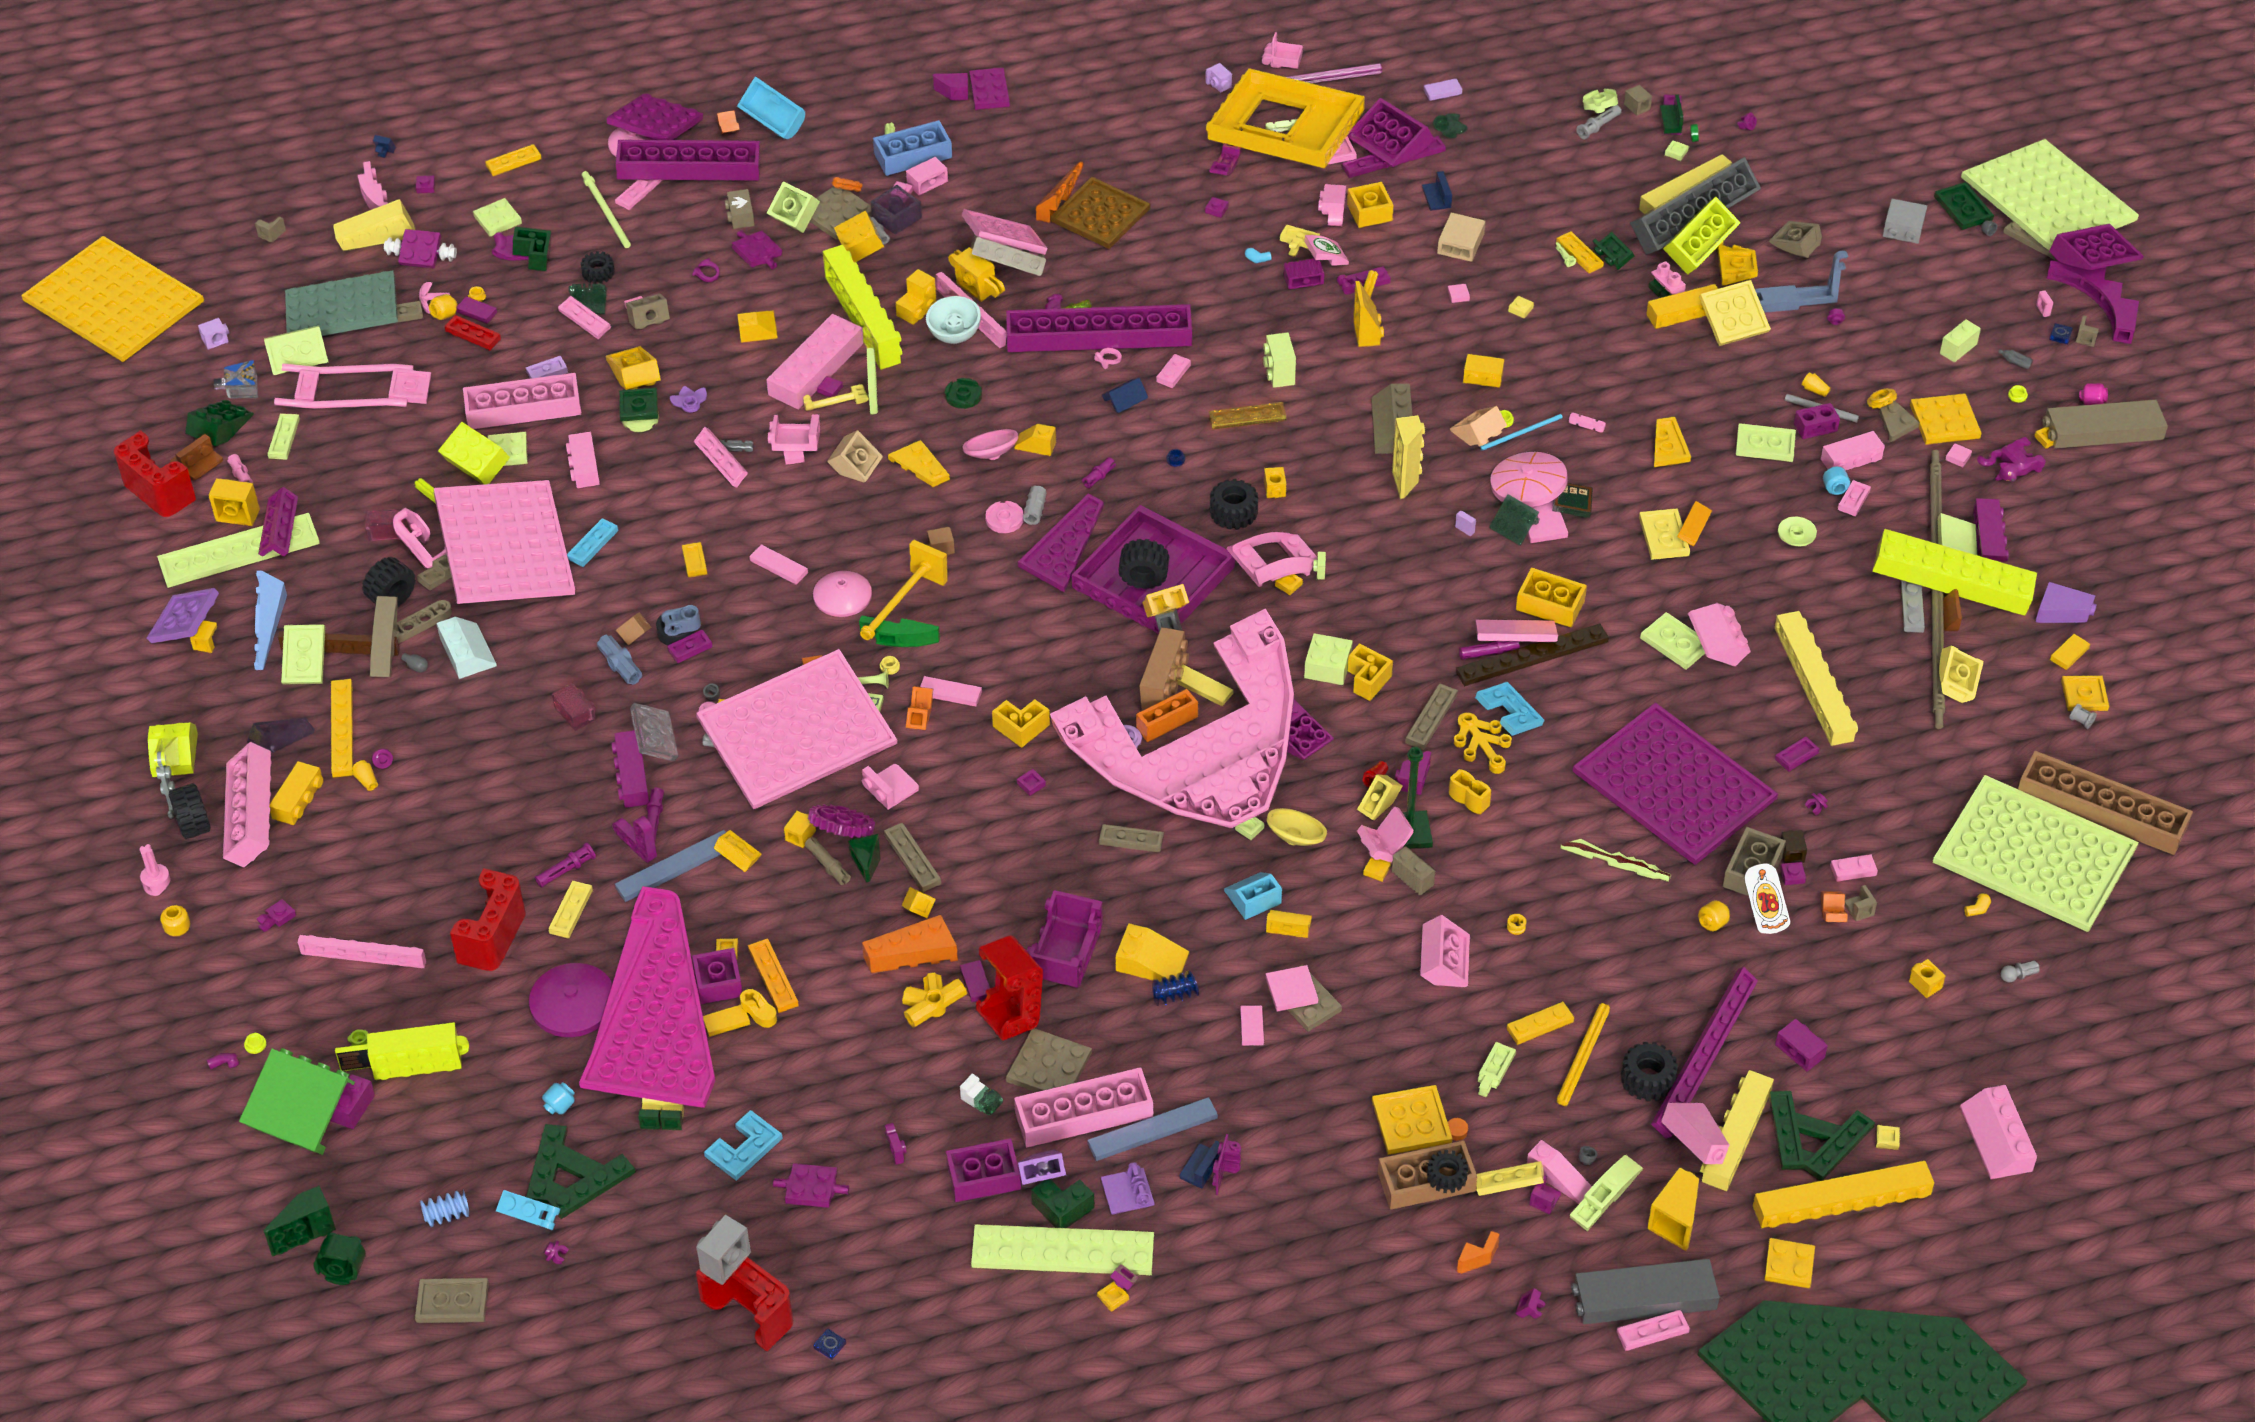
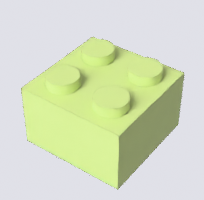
M783 182L767 214L804 233L820 201L812 195Z
M1289 333L1266 335V343L1263 344L1266 356L1263 357L1264 368H1268V381L1271 380L1273 388L1295 385L1296 357Z
M1314 633L1305 661L1304 678L1344 685L1348 671V656L1352 652L1353 641Z

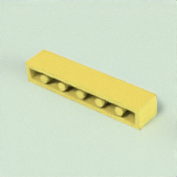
M1720 155L1641 196L1639 210L1646 214L1732 162L1724 155Z
M1751 1070L1748 1071L1746 1078H1741L1738 1085L1739 1094L1734 1093L1730 1104L1733 1107L1731 1111L1727 1109L1723 1119L1725 1125L1724 1127L1719 1126V1129L1729 1143L1728 1151L1723 1164H1702L1700 1172L1703 1173V1183L1724 1191L1728 1190L1767 1103L1769 1092L1772 1091L1774 1079Z

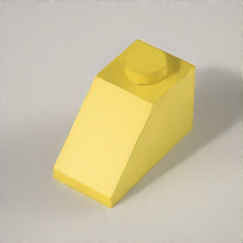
M1377 774L1357 810L1370 819L1376 820L1394 803L1403 786L1387 775Z

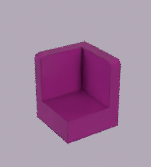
M1544 1175V1183L1536 1184L1531 1193L1530 1206L1550 1215L1561 1196V1192L1547 1186V1176Z

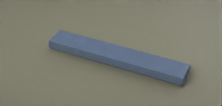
M723 830L615 883V889L623 900L627 902L639 896L642 886L655 888L721 855L714 849L718 838L726 832Z
M1208 1097L1089 1139L1088 1146L1095 1160L1098 1161L1217 1119L1218 1114Z

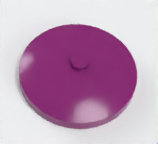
M569 963L552 968L544 973L531 989L529 995L531 1015L541 1029L555 1036L578 1037L589 1034L600 1027L612 987V981L599 968L584 963Z

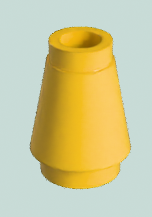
M1810 372L1801 384L1805 387L1804 389L1826 397L1831 389L1815 373L1812 374Z
M365 760L354 764L352 767L353 776L368 791L377 788L378 783L371 764Z

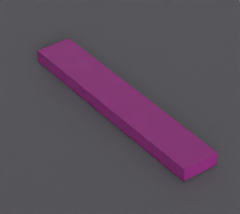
M1436 136L1421 153L1402 163L1444 152L1446 146L1439 136ZM1373 154L1342 163V168L1349 178L1391 167Z

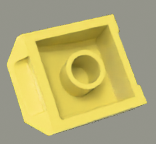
M1954 646L1943 648L1939 665L1943 694L1961 703L1973 700L1976 695L1984 661L1974 658Z

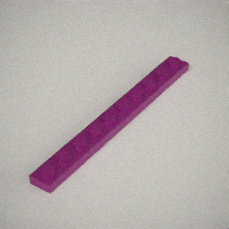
M1745 967L1737 970L1651 1123L1665 1139L1673 1135L1661 1122L1667 1104L1690 1103L1758 982Z

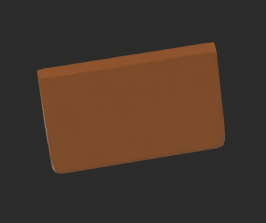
M1957 589L1952 590L1943 598L1944 631H1958L1960 629L1962 615Z

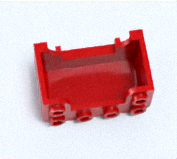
M140 430L114 449L123 484L160 516L170 517L196 500L188 468L176 461L170 462L162 468L156 466L150 457L147 447L149 438Z
M483 868L479 876V884L487 892L486 907L479 921L461 919L454 924L450 935L457 964L493 971L501 965L525 917L526 911L519 879L510 874Z
M1006 936L980 946L979 956L983 960L987 959L996 969L995 987L986 990V999L983 1002L980 1000L976 1001V1010L1002 1041L1036 1028L1040 1019L1043 969L1014 936Z
M748 1257L723 1285L702 1273L700 1269L696 1272L700 1300L706 1306L718 1310L734 1299L755 1315V1322L760 1325L755 1332V1340L765 1351H768L793 1326L794 1321L789 1289Z

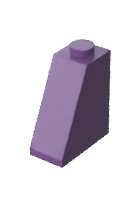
M2049 582L2039 607L2036 622H2087L2089 615L2093 616L2097 606V604H2094L2095 595Z
M1055 1149L1032 1154L1017 1162L1022 1185L1066 1175L1062 1153Z

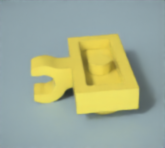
M1286 225L1280 234V241L1289 243L1291 250L1288 255L1296 257L1300 246L1309 249L1304 242L1305 235L1320 236V234Z

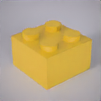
M1382 182L1348 189L1347 206L1358 228L1393 220V203Z
M866 210L834 227L841 245L847 251H850L853 262H857L884 247L878 231Z
M216 478L209 493L215 520L218 522L253 526L260 511L253 483Z

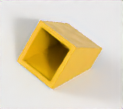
M1679 1168L1652 1203L1647 1229L1687 1251L1694 1221L1699 1178L1693 1173Z

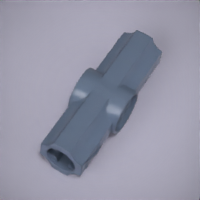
M606 634L600 637L597 647L606 657L612 671H617L627 684L634 685L638 683L642 677V672L634 664L629 651L625 647L621 648L612 636Z

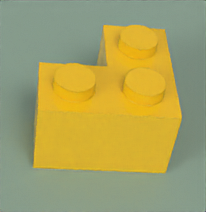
M919 269L906 279L907 293L895 302L896 316L912 325L921 320L927 314L929 308L937 302L935 278Z
M1359 643L1348 656V672L1355 675L1353 693L1371 701L1392 677L1393 660Z
M1035 699L1022 710L1006 700L992 711L993 727L1021 748L1050 726L1049 709Z

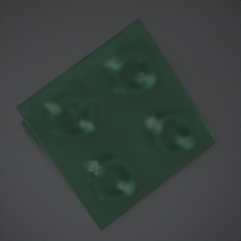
M583 283V288L582 284H572V286H569L570 296L595 314H605L606 285L600 283L592 284L591 286V283H589L588 288H586V284Z
M1507 494L1489 528L1521 546L1532 525L1539 523V511Z

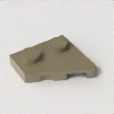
M1896 401L1880 408L1879 414L1884 421L1885 430L1888 431L1890 442L1919 427L1920 422Z

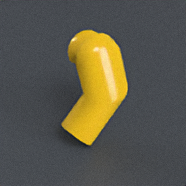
M1981 893L1977 896L1978 900L1975 905L1965 906L1964 912L1966 917L1986 913L1991 904L1990 896Z

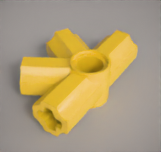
M934 972L928 973L923 978L924 990L911 986L906 987L902 1002L904 1005L912 1006L904 1011V1016L912 1027H916L930 1017L942 1016L946 1012V1007L967 994L963 983L959 979H955L943 987L941 975Z

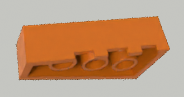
M941 915L862 942L863 957L871 973L896 970L900 966L918 967V964L931 962V965L939 964L940 961L949 959L950 962L958 961L957 945Z

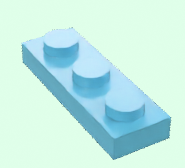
M602 518L567 554L568 560L584 567L618 532V526Z

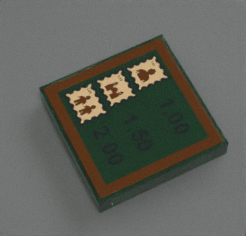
M1567 483L1565 490L1553 500L1552 511L1590 518L1593 488Z

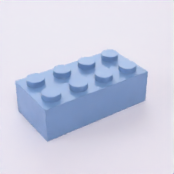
M939 120L873 138L874 155L886 176L909 170L934 157L939 161L952 158L951 140Z

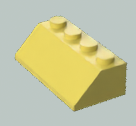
M1418 415L1396 418L1392 473L1400 499L1405 498L1417 485L1419 474H1422L1420 461H1423L1421 448L1424 447L1422 434H1425L1424 423L1420 422Z

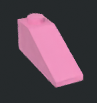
M1540 1140L1529 1152L1527 1164L1541 1161L1544 1175L1547 1176L1546 1182L1580 1204L1584 1199V1195L1592 1186L1559 1151Z

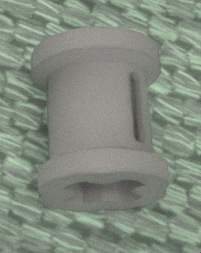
M2077 704L2069 718L2072 721L2076 720L2082 723L2086 729H2089L2095 721L2097 713H2091L2082 708L2080 704Z

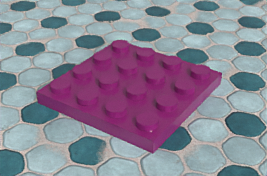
M642 94L608 116L607 124L655 140H673L702 121L703 113L697 112V110L682 107L680 104L667 102L665 99L654 98L650 94Z

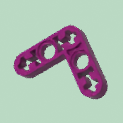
M641 816L633 821V827L623 818L612 824L615 833L646 863L657 857L653 829L646 817Z

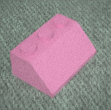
M1716 603L1690 611L1688 615L1708 658L1736 666L1751 652L1747 644L1748 641L1741 631V625L1737 622L1734 615L1735 612L1730 606Z
M1443 915L1424 923L1422 928L1420 975L1434 985L1468 986L1470 934Z

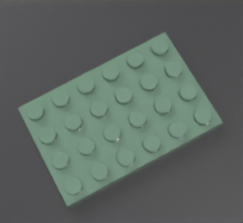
M393 270L285 290L287 333L319 325L321 335L324 336L398 322L396 284Z

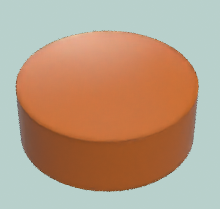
M1453 1118L1447 1122L1452 1140H1463L1467 1136L1468 1124L1466 1121L1460 1118Z

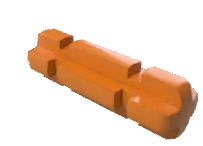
M838 177L833 178L832 182L835 188L854 190L855 192H860L863 187L859 181Z

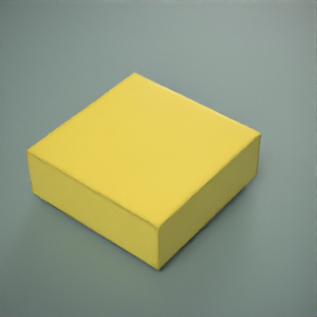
M1877 1125L1876 1148L1898 1150L1900 1127Z

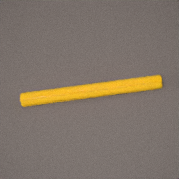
M1599 1004L1558 1094L1557 1103L1559 1105H1568L1610 1012L1609 1005Z

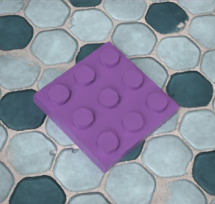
M215 588L173 595L147 636V639L151 643L194 636L198 632V627L202 621L205 620L209 609L214 605L215 599L219 594Z

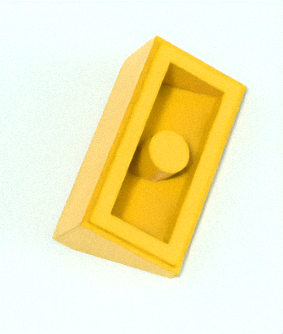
M731 830L720 836L714 846L716 851L744 872L749 870L762 855Z

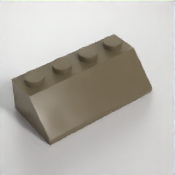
M1390 384L1371 397L1375 454L1393 453L1396 418L1412 416L1410 384Z

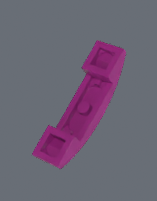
M1224 143L1222 153L1218 161L1213 162L1210 173L1230 176L1238 163L1242 148Z

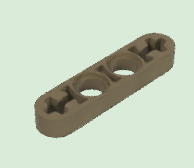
M446 600L437 601L397 622L396 637L398 644L449 618L452 614L450 603ZM425 616L430 617L427 621H421V618ZM408 625L413 626V628L410 630L403 629L405 626Z

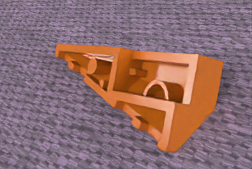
M1078 162L1036 206V220L1051 222V216L1057 211L1061 200L1067 201L1083 169V162Z

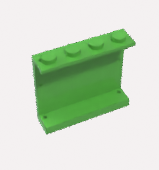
M281 1048L280 1051L271 1049L239 1122L323 1155L326 1147L320 1144L346 1084L354 1085L355 1082L348 1078L350 1074L337 1069L335 1073L329 1071L331 1067L318 1062L317 1066L311 1064L312 1060L302 1055L299 1058H295L292 1056L293 1052Z

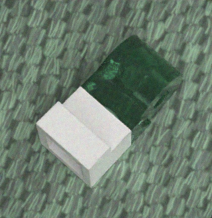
M971 1074L960 1086L961 1099L987 1115H992L1003 1103L1001 1095L979 1082V1078L974 1074Z

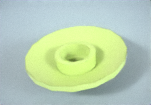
M1789 517L1779 524L1778 534L1784 542L1790 545L1806 546L1815 540L1817 530L1815 525L1805 518Z

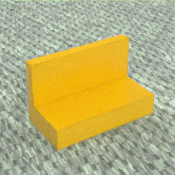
M1270 910V913L1267 915L1266 932L1308 938L1312 916Z

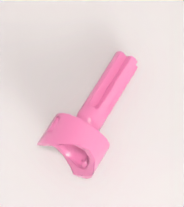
M147 844L145 847H140L146 867L141 872L140 878L145 892L149 895L158 896L169 885L171 878L168 869L156 863L151 845Z

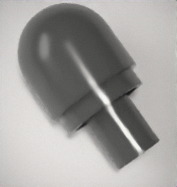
M404 653L401 657V660L407 662V666L418 673L425 672L428 668L427 660L417 654L409 655Z

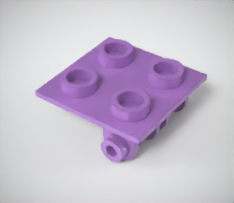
M1137 1163L1129 1164L1126 1172L1101 1177L1111 1215L1155 1205L1144 1168H1140Z

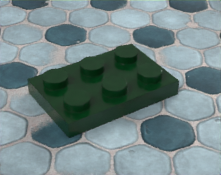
M1966 182L1935 191L1934 198L1961 230L1983 224L1987 220H1993L1994 214Z

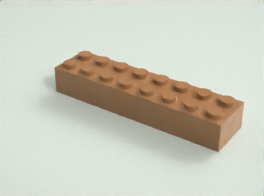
M2034 751L2018 787V790L2118 834L2175 855L2193 811L2037 751Z

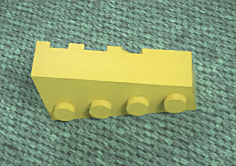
M400 199L333 224L336 240L343 251L384 244L389 237L392 238V241H395L397 238L403 240L405 229L415 230L414 223Z

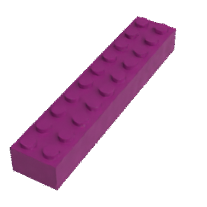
M1190 304L1006 310L1008 352L1192 346Z

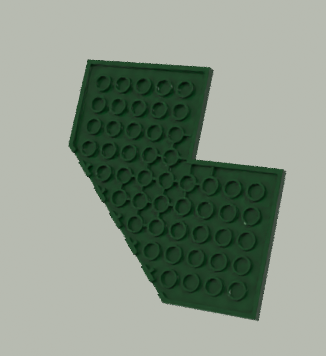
M1764 1300L1698 1350V1356L1766 1422H1833L1861 1399L1886 1422H1981L2026 1386L2028 1381L1960 1318Z

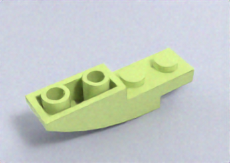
M1624 1155L1584 1195V1199L1570 1214V1218L1588 1231L1611 1203L1621 1196L1643 1168L1627 1155Z

